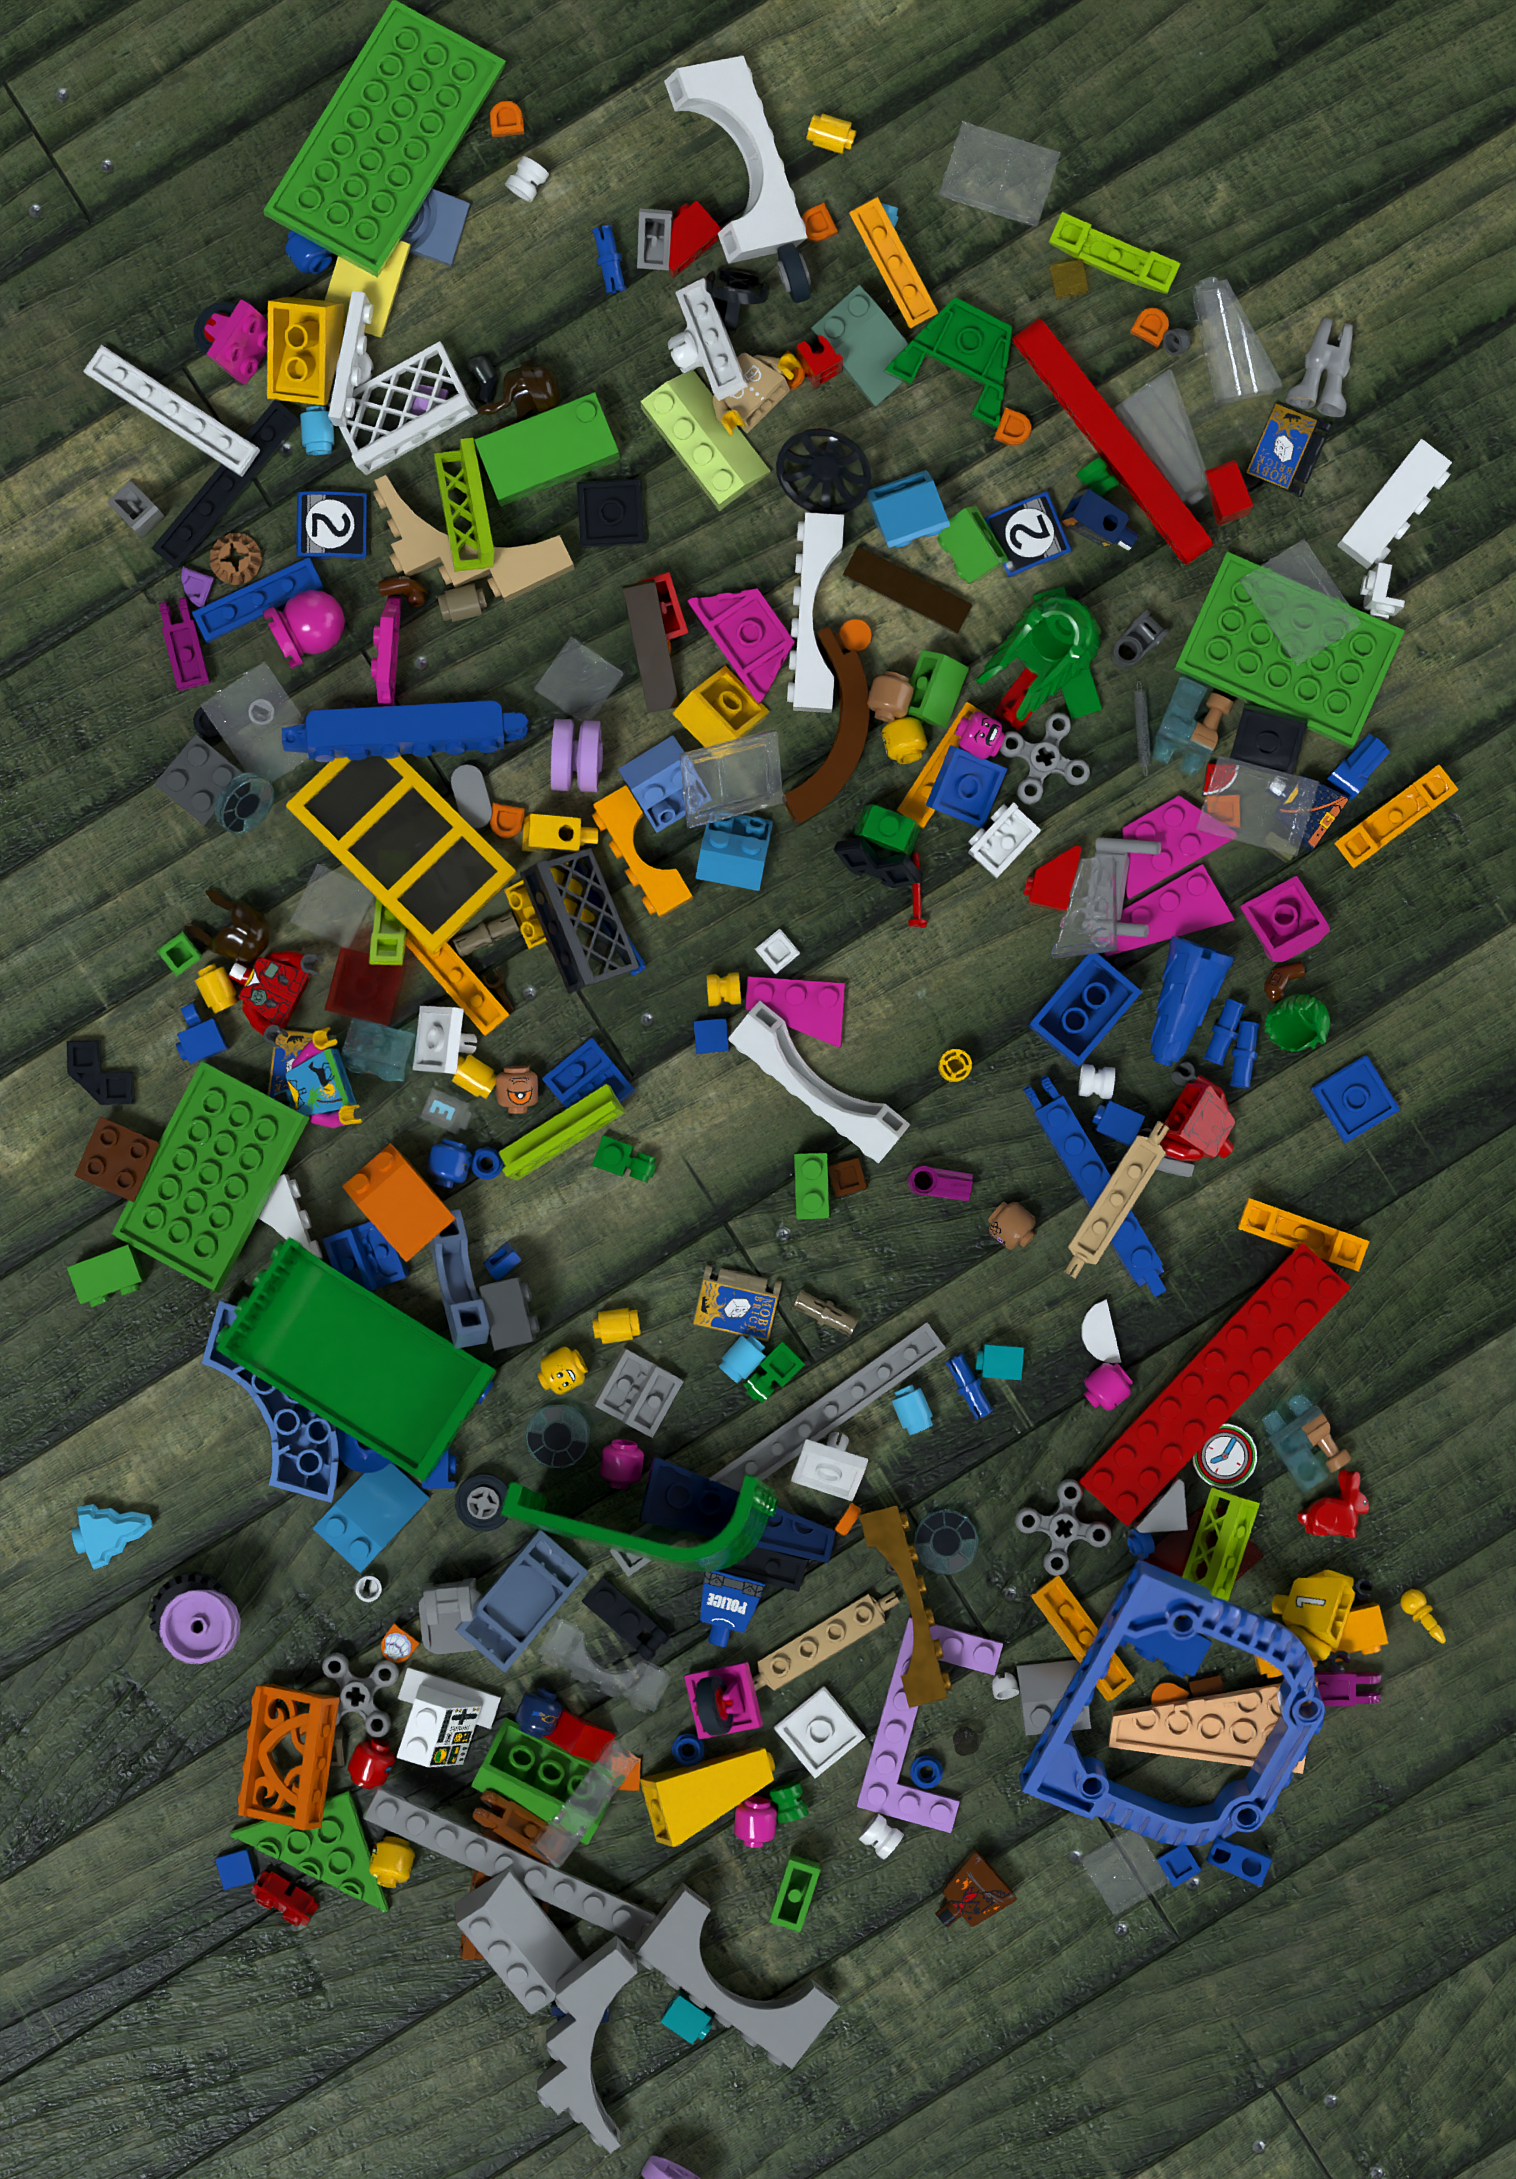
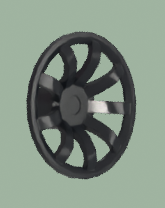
M815 428L796 433L783 444L776 461V474L785 494L801 508L813 513H846L857 507L864 500L871 485V468L864 452L850 438L833 430ZM811 436L829 437V440L816 447L812 442ZM802 440L810 454L799 455L792 452L790 448ZM837 440L847 445L853 452L846 455L843 447L837 444ZM787 458L794 463L806 466L795 472L786 473L784 463ZM859 459L864 475H857L848 471L845 465H849ZM811 475L812 478L798 495L789 482ZM843 478L851 483L862 484L861 490L856 496H853L847 490ZM819 482L823 483L822 506L806 500ZM833 483L840 496L847 503L838 506L831 505V487Z

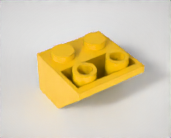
M554 867L550 868L555 882L562 885L565 874ZM571 878L568 890L580 896L582 886L578 881ZM523 880L506 888L504 891L528 949L546 943V937ZM565 897L563 902L566 910L571 915H574L577 904ZM583 908L580 920L587 924L593 922L595 919L593 913Z

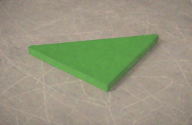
M350 1790L325 1798L321 1828L300 1830L292 1826L260 1820L230 1831L232 1838L255 1847V1849L277 1860L279 1859L317 1880H322L338 1888V1890L378 1908L382 1912L390 1910L383 1887L377 1884L378 1879L369 1872L372 1854ZM296 1808L285 1813L295 1815Z

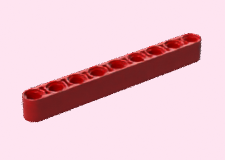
M1037 318L1012 337L1017 349L1100 457L1103 456L1110 470L1177 557L1185 565H1188L1211 548L1213 543L1209 535L1048 326L1040 318Z

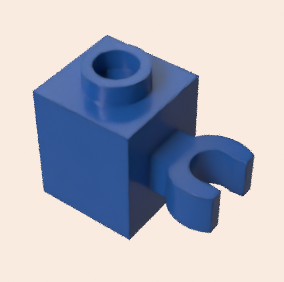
M193 1003L181 1008L189 1026V1029L177 1034L180 1042L176 1043V1047L183 1061L188 1059L190 1064L195 1065L230 1050L216 1019L212 1018L203 1022L196 1004Z

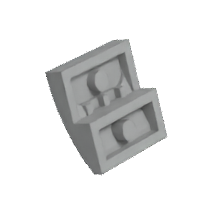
M623 1347L592 1404L653 1438L684 1381Z

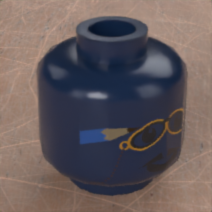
M539 1687L537 1692H526L515 1714V1720L520 1724L518 1729L539 1739H542L544 1735L552 1734L563 1711L562 1705L555 1700L557 1694L542 1687Z

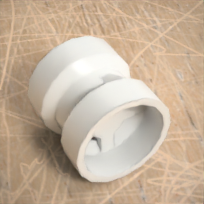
M523 156L517 164L518 170L516 174L510 175L505 185L517 196L532 202L537 195L536 188L539 184H543L546 181L549 173L535 161Z
M1082 1064L1078 1095L1089 1097L1095 1092L1100 1098L1111 1100L1115 1082V1068L1104 1067L1096 1071L1093 1065Z
M878 1813L866 1825L858 1839L865 1845H872L876 1850V1854L884 1860L897 1847L904 1834L897 1828L888 1826L886 1819Z

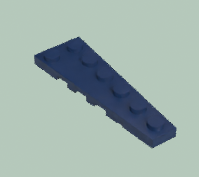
M653 1457L639 1521L716 1538L732 1520L741 1492L665 1460ZM777 1507L774 1517L769 1516L765 1531L755 1547L829 1563L836 1531Z

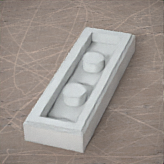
M412 1667L407 1668L398 1699L414 1704L419 1686L423 1685L478 1702L482 1706L476 1725L491 1729L501 1696Z

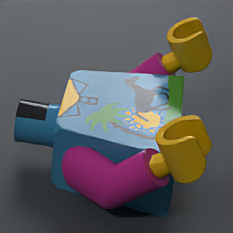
M330 1027L317 1030L313 1033L312 1040L305 1045L292 1062V1070L286 1073L289 1088L275 1093V1100L290 1108L296 1106L298 1112L309 1117V1120L316 1125L337 1128L344 1125L360 1124L362 1119H355L353 1115L354 1110L360 1107L356 1103L339 1050L332 1048L326 1050V1048L336 1045L337 1040L329 1041L327 1039V1032L331 1030Z

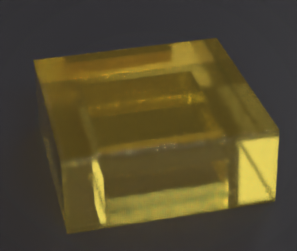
M1082 259L1050 265L1056 300L1088 293Z

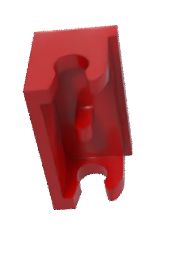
M821 335L818 339L824 349L818 348V351L813 353L811 347L805 341L798 344L796 349V358L802 364L805 374L814 389L842 373L843 367L842 356L840 354L837 355L829 341Z

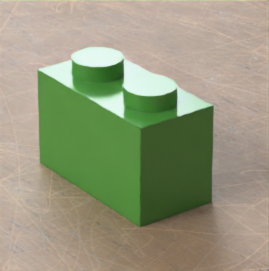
M977 506L966 507L948 519L950 527L944 528L938 534L937 540L939 545L946 553H950L956 563L954 564L956 573L962 580H966L968 584L980 581L1009 561Z
M922 650L909 683L913 687L914 694L907 715L918 718L926 724L947 728L969 668L945 654Z
M827 1153L794 1154L796 1219L829 1218Z
M130 1244L67 1267L80 1304L89 1302L91 1308L110 1301L108 1295L120 1291L121 1296L140 1290L139 1283L146 1281L135 1248Z
M789 1853L769 1914V1923L801 1933L821 1871L820 1863Z

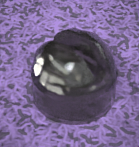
M960 1727L953 1734V1746L958 1755H971L980 1748L978 1735L972 1728Z

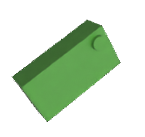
M595 392L474 440L500 507L620 460L618 448Z

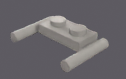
M1101 837L1096 839V852L1086 920L1083 923L1084 932L1134 937L1148 936L1149 927L1147 924L1117 921L1121 920L1130 861V857L1127 856L1128 853L1159 855L1161 852L1160 842Z

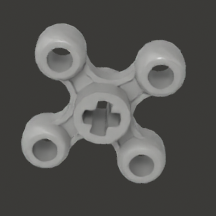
M1053 713L1048 717L1045 723V737L1039 743H1028L1019 733L1014 731L1005 733L1004 741L999 749L1001 754L1009 758H1023L1029 765V775L1025 780L1021 781L1017 789L1019 799L1025 804H1035L1041 799L1043 795V780L1049 774H1060L1068 783L1075 786L1082 785L1089 778L1090 768L1086 762L1080 759H1066L1059 752V742L1067 736L1071 729V721L1064 713ZM1053 722H1062L1063 730H1055L1052 725ZM1014 740L1017 743V748L1013 750L1008 749L1006 741ZM1039 751H1043L1045 755L1051 754L1052 759L1048 762L1049 766H1045L1043 762L1038 763L1036 761V758L1040 755ZM1072 768H1080L1082 776L1079 778L1074 777L1071 772ZM1032 786L1036 794L1034 796L1026 795L1025 787Z
M1073 1479L1063 1480L1058 1485L1057 1496L1059 1498V1506L1053 1514L1042 1515L1031 1507H1024L1015 1516L1016 1527L1021 1532L1033 1533L1035 1531H1042L1049 1535L1051 1547L1044 1556L1043 1566L1049 1574L1054 1576H1060L1068 1570L1067 1548L1072 1541L1083 1539L1094 1547H1103L1111 1539V1530L1106 1523L1101 1521L1083 1523L1076 1518L1075 1507L1083 1496V1489ZM1072 1486L1075 1488V1495L1070 1498L1065 1497V1489ZM1026 1515L1033 1516V1523L1029 1526H1025L1022 1523V1519ZM1061 1519L1065 1523L1068 1520L1071 1522L1068 1526L1069 1533L1063 1535L1062 1532L1055 1533L1059 1528L1057 1522ZM1096 1529H1102L1104 1532L1103 1537L1099 1540L1093 1538V1532ZM1055 1557H1059L1062 1560L1058 1568L1051 1567V1560Z
M339 1652L329 1654L324 1659L322 1667L324 1674L328 1678L334 1679L340 1687L336 1726L345 1713L357 1712L363 1717L365 1729L371 1736L382 1737L386 1735L391 1728V1718L386 1712L376 1707L374 1694L379 1688L389 1687L397 1681L399 1677L397 1665L392 1661L383 1660L378 1662L370 1676L359 1678L351 1673L349 1661L344 1654ZM331 1661H338L341 1669L339 1671L333 1670L330 1664ZM381 1669H389L391 1677L383 1678L381 1676ZM355 1687L360 1688V1694L365 1695V1698H361L359 1702H355L354 1696L349 1695V1691L352 1692ZM380 1719L383 1722V1728H375L373 1720Z

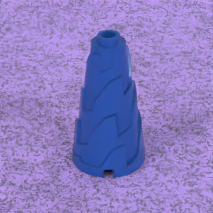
M1172 936L1162 977L1164 983L1156 1007L1158 1013L1150 1042L1152 1044L1150 1053L1154 1054L1153 1061L1171 1067L1173 1061L1179 1062L1180 1058L1184 1056L1197 1027L1201 1026L1212 998H1216L1225 976L1235 959L1233 956L1205 945L1195 944V942L1184 938Z

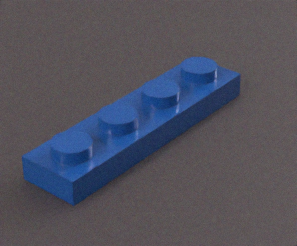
M310 557L206 605L192 612L205 641L209 643L264 617L262 611L274 606L276 611L285 607L287 601L300 592L307 590L319 591L324 589V586Z

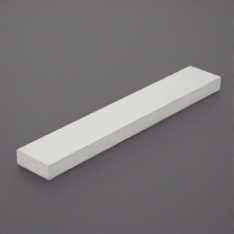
M102 345L83 371L87 376L241 477H243L260 452L258 447Z

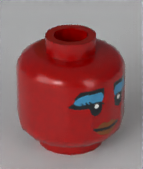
M372 1738L371 1741H361L356 1745L347 1766L348 1772L351 1774V1780L356 1785L365 1789H374L375 1786H382L386 1783L395 1764V1756L389 1750L390 1745L378 1738Z

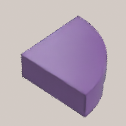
M183 567L181 580L187 597L199 608L206 606L215 579Z

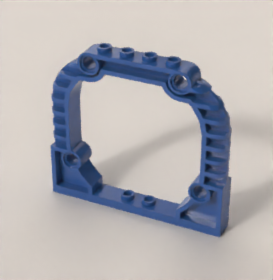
M1138 1559L1019 1774L1022 1792L1090 1820L1098 1816L1104 1821L1120 1825L1121 1828L1137 1832L1143 1837L1147 1836L1156 1842L1172 1844L1176 1847L1206 1845L1216 1837L1225 1839L1237 1830L1244 1833L1253 1832L1262 1825L1266 1816L1272 1814L1275 1810L1278 1795L1282 1788H1286L1290 1784L1293 1769L1298 1761L1304 1759L1309 1741L1313 1734L1319 1733L1323 1725L1325 1706L1316 1686L1314 1667L1309 1653L1300 1639L1280 1623L1269 1620L1260 1614L1250 1612L1241 1606L1231 1604L1222 1598L1219 1599L1212 1596L1208 1588ZM1179 1615H1188L1183 1620H1174ZM1168 1630L1175 1639L1186 1640L1199 1632L1265 1659L1284 1675L1285 1678L1277 1694L1278 1705L1282 1713L1281 1717L1246 1778L1227 1784L1220 1791L1214 1803L1190 1808L1164 1803L1107 1779L1105 1767L1100 1760L1092 1757L1083 1758L1078 1751L1070 1730L1084 1705L1088 1706L1091 1703L1095 1692L1094 1687L1099 1678L1103 1679L1106 1676L1110 1665L1109 1660L1124 1634L1137 1639L1150 1633ZM1305 1701H1312L1306 1706H1301ZM1088 1778H1096V1780L1091 1782L1085 1781ZM1244 1808H1250L1246 1812H1240Z

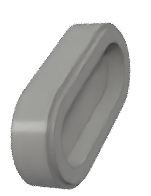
M462 765L453 772L451 777V785L459 814L473 829H481L490 823L492 816V806L484 777L475 766Z

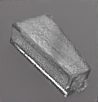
M1210 277L1198 281L1199 285H1196L1192 291V298L1215 406L1279 393L1282 388L1281 379L1227 279L1218 281L1217 277Z
M1169 369L1118 404L1114 413L1183 503L1189 502L1192 506L1207 495L1205 489L1208 486L1204 473L1206 468L1174 374Z

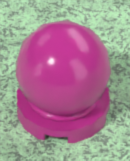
M307 590L296 594L287 601L283 612L279 611L278 614L274 606L262 611L266 620L271 617L273 619V622L268 625L285 658L292 655L293 659L287 661L291 669L303 664L300 656H303V653L317 655L328 652L338 644L345 629V616L342 607L334 597L323 591Z

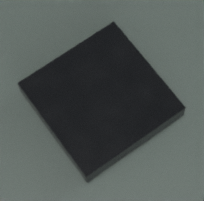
M641 479L577 482L581 548L645 545Z
M1244 703L1228 765L1273 777L1278 776L1291 781L1308 719Z

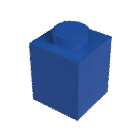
M1106 1101L1105 1106L1098 1105L1092 1122L1096 1124L1095 1132L1130 1147L1139 1132L1145 1116L1112 1101Z

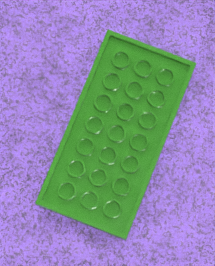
M392 0L264 208V215L378 278L504 70L506 61L402 3Z

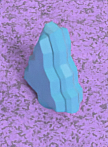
M95 1504L78 1506L79 1526L72 1528V1538L77 1553L86 1552L92 1568L95 1570L110 1564L111 1557L122 1553L127 1542L142 1537L153 1527L151 1516L148 1514L134 1511L119 1514L113 1508L99 1509Z

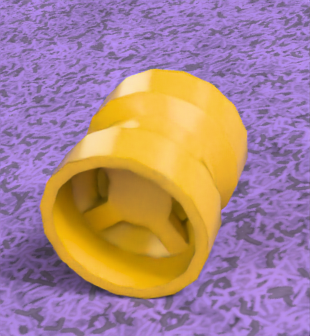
M739 972L728 973L723 978H720L717 974L706 975L709 1007L719 1006L722 1001L729 1002L731 1005L741 1004Z
M952 1049L945 1052L938 1062L940 1075L950 1082H958L965 1079L972 1069L970 1056L960 1049Z

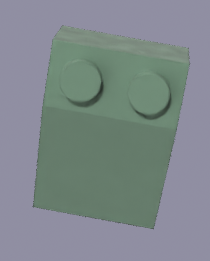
M858 285L811 328V337L822 349L824 347L819 343L818 337L820 335L824 336L829 341L837 355L840 354L843 358L842 372L876 408L903 383L885 373L884 370L908 343L882 309Z

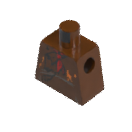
M974 1847L942 1885L941 1891L948 1899V1902L935 1914L947 1928L961 1916L971 1927H974L1014 1903L1017 1898L1011 1888Z

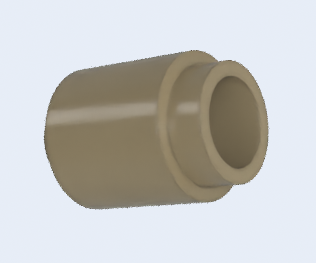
M474 583L444 591L445 594L437 596L444 621L452 619V622L480 616L483 615L481 608L487 607L483 589H476Z

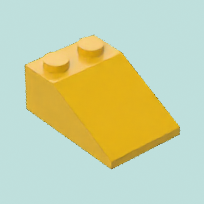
M283 297L268 301L267 399L316 405L328 404L344 336V303L294 297Z

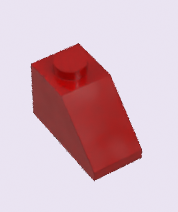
M697 200L692 205L684 204L673 215L675 219L672 221L669 255V274L673 279L720 240L718 232L722 229Z
M1072 847L1037 869L1033 877L1027 876L1023 895L1029 896L1027 904L1064 913L1067 911L1082 847Z

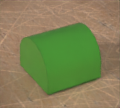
M184 931L157 950L176 977L203 958L196 945Z

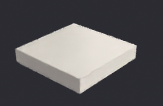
M822 1686L774 1726L777 1733L814 1778L818 1777L865 1738L862 1731L825 1686Z

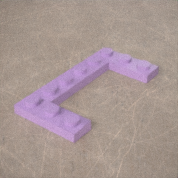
M908 1616L856 1806L951 1833L960 1803L958 1799L897 1783L918 1706L909 1708L901 1675L908 1672L913 1650L912 1617ZM938 1624L929 1627L932 1639H939L944 1658L938 1660L995 1676L1003 1647L1002 1642Z

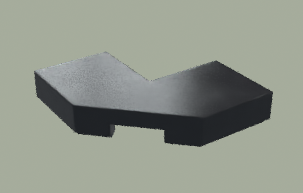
M864 837L836 842L834 852L851 873L863 876V873L881 879L880 884L891 888L920 883L922 873L907 853L879 858Z
M100 1040L67 1041V1074L79 1083L100 1105L135 1104L134 1072L102 1073Z

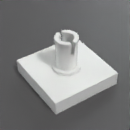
M420 1006L413 1070L456 1074L458 1053L471 1055L475 1052L476 1046L465 1045V1042L477 1043L476 1036L471 1033H461L464 1009Z
M838 1432L829 1434L827 1445L806 1439L791 1482L853 1501L865 1472L868 1459L845 1452L849 1439L844 1434H842L837 1445Z

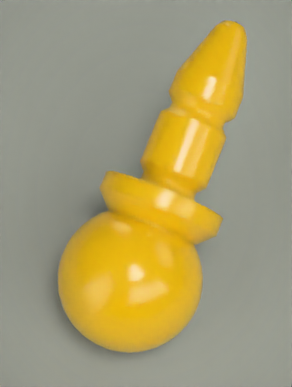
M1416 1589L1406 1591L1400 1600L1403 1611L1413 1615L1412 1620L1414 1622L1421 1620L1422 1625L1434 1639L1442 1644L1445 1643L1446 1638L1440 1625H1437V1621L1429 1614L1433 1608L1427 1605L1425 1595Z

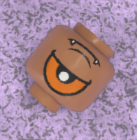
M529 1066L504 1067V1072L499 1073L496 1077L497 1103L500 1106L508 1107V1113H527L528 1106L535 1105L539 1099L537 1074L530 1071Z

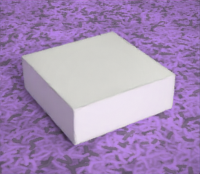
M778 929L755 948V951L775 975L800 955V952L781 929Z

